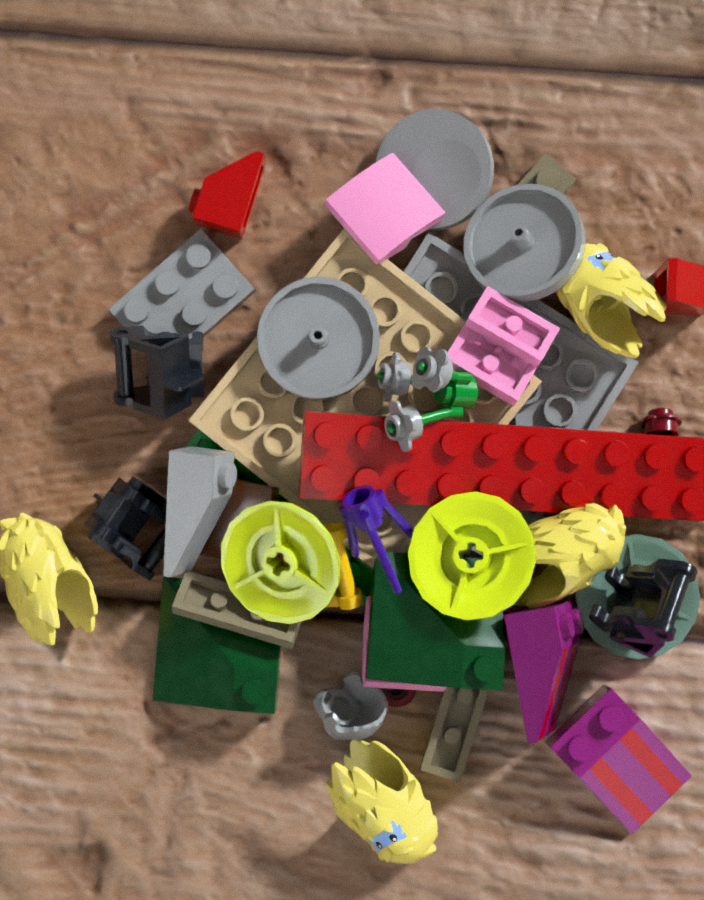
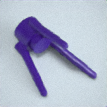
M370 486L357 487L344 496L342 505L339 506L345 522L351 556L353 558L359 556L355 529L357 527L360 531L367 532L394 593L400 594L402 588L376 528L382 524V516L385 511L410 539L414 530L388 502L382 489L374 491Z

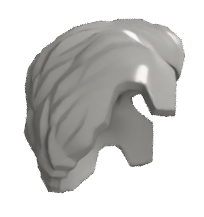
M351 672L343 678L345 682L343 689H322L313 701L318 715L324 721L325 731L337 740L358 741L373 735L383 725V720H385L386 712L388 711V701L381 688L362 687L361 673Z

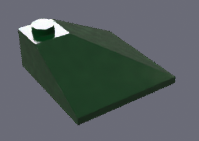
M386 551L402 588L401 593L396 594L375 552L365 678L461 689L502 691L506 649L503 611L491 618L469 621L442 614L422 598L411 579L408 553ZM463 557V560L470 564V568H473L475 561L483 560V558Z
M163 576L152 701L229 711L275 714L278 701L282 646L173 614L172 604L183 578Z

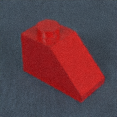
M255 151L204 178L201 189H194L189 203V212L193 213L192 218L196 226L243 239L266 166L264 153Z
M678 258L667 259L654 272L653 286L667 306L664 313L680 315L704 314V266Z

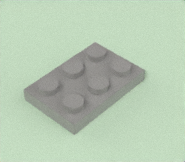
M200 229L110 307L109 310L124 327L144 325L152 333L188 334L189 339H191L192 333L195 331L202 332L205 337L256 291L204 231Z

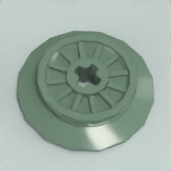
M635 534L625 536L623 550L616 567L621 573L626 575L629 566H633V564L648 566L656 562L658 558L689 562L682 552L664 540ZM602 571L595 576L591 586L575 593L577 609L581 612L583 626L593 641L614 655L634 659L648 658L611 640L609 637L611 632H603L589 618L594 604L602 606L604 611L610 613L617 595L614 587L604 578L606 571ZM695 578V581L689 582L674 624L676 629L674 640L665 642V645L652 657L663 655L681 643L696 622L700 602L697 578Z

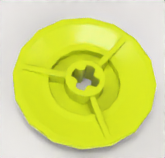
M476 491L450 495L430 507L414 528L408 549L410 576L422 598L444 615L466 621L494 617L514 605L531 582L536 563L533 533L521 513L500 497ZM472 546H476V550L484 555L483 560L475 561L474 567L470 568V564L463 560V555L471 553Z
M266 501L247 507L229 523L221 543V568L230 591L247 610L266 621L294 624L312 619L330 604L340 583V557L331 534L315 515L293 503ZM279 553L284 554V561L289 564L286 568L282 566V559L277 557Z

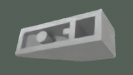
M192 446L169 450L163 576L173 577L185 573L186 570H192L232 495L233 486L237 479L234 452Z

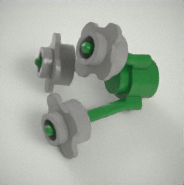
M422 347L418 351L417 359L413 365V375H411L410 363L400 361V354L394 352L389 363H382L377 375L378 387L385 389L384 401L390 402V414L384 421L385 432L390 440L399 443L401 450L404 452L410 451L412 449V441L422 436L424 424L448 417H463V408L469 409L473 407L478 396V385L474 376L469 372L453 371V364L448 352L443 349L433 352L429 347ZM410 384L416 389H422L425 386L433 392L435 401L441 403L446 408L420 415L413 406L402 407L399 401H391L392 395L405 396Z

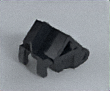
M144 325L116 328L109 332L110 343L114 344L117 390L113 393L116 405L133 406L135 410L165 420L191 406L192 397H204L206 386L202 365V352L204 350V336L202 332H193L191 339H189L188 334L152 333ZM131 349L147 354L148 376L146 386L134 387Z
M132 476L128 483L119 477L105 497L97 493L93 495L100 503L84 525L91 531L88 535L90 540L121 559L130 569L151 581L155 576L153 570L164 556L165 527L143 557L140 555L142 550L134 544V541L149 519H155L162 524L166 521L167 499L136 477Z
M660 558L648 566L633 564V566H629L626 575L621 573L615 566L607 570L604 576L617 593L611 611L607 613L602 606L594 604L589 618L603 632H611L609 636L611 640L651 658L665 645V642L674 640L676 634L674 624L689 582L695 581L698 570L692 564L684 561Z

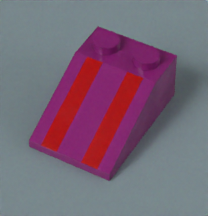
M573 600L557 602L538 608L527 607L504 615L528 744L538 742L554 731L557 726L580 643L579 634H583L584 629L581 612L579 609H574Z
M603 685L545 741L554 753L632 834L692 777L638 715L612 688Z

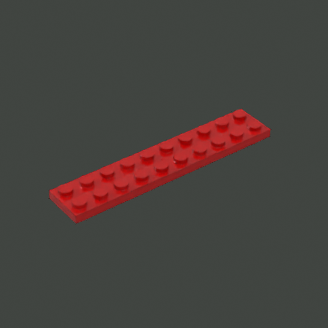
M304 411L298 482L299 498L342 500L349 491L360 486H370L374 491L382 489L389 503L434 506L450 495L476 491L500 497L518 511L560 513L567 509L585 507L586 504L595 503L608 510L612 506L617 505L618 509L622 511L623 517L704 521V437L438 420L424 424L422 436L412 441V449L410 451L404 452L401 450L399 443L390 440L385 432L384 421L387 416Z

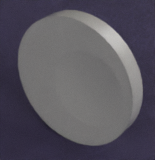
M428 109L415 112L399 121L388 132L381 143L376 162L394 153L445 211L441 221L427 230H445L462 224L471 218L478 207L487 199L494 178L492 150L486 137L477 126L460 114L443 109Z
M520 184L495 193L478 207L471 217L464 235V257L470 272L483 289L489 286L514 302L533 301L554 293L572 278L584 255L586 235L582 220L575 206L565 195L551 187L540 184Z
M328 277L304 278L282 288L266 305L261 315L257 332L259 354L271 378L287 392L309 400L333 399L355 389L372 370L378 355L380 341L376 315L364 296L352 286Z

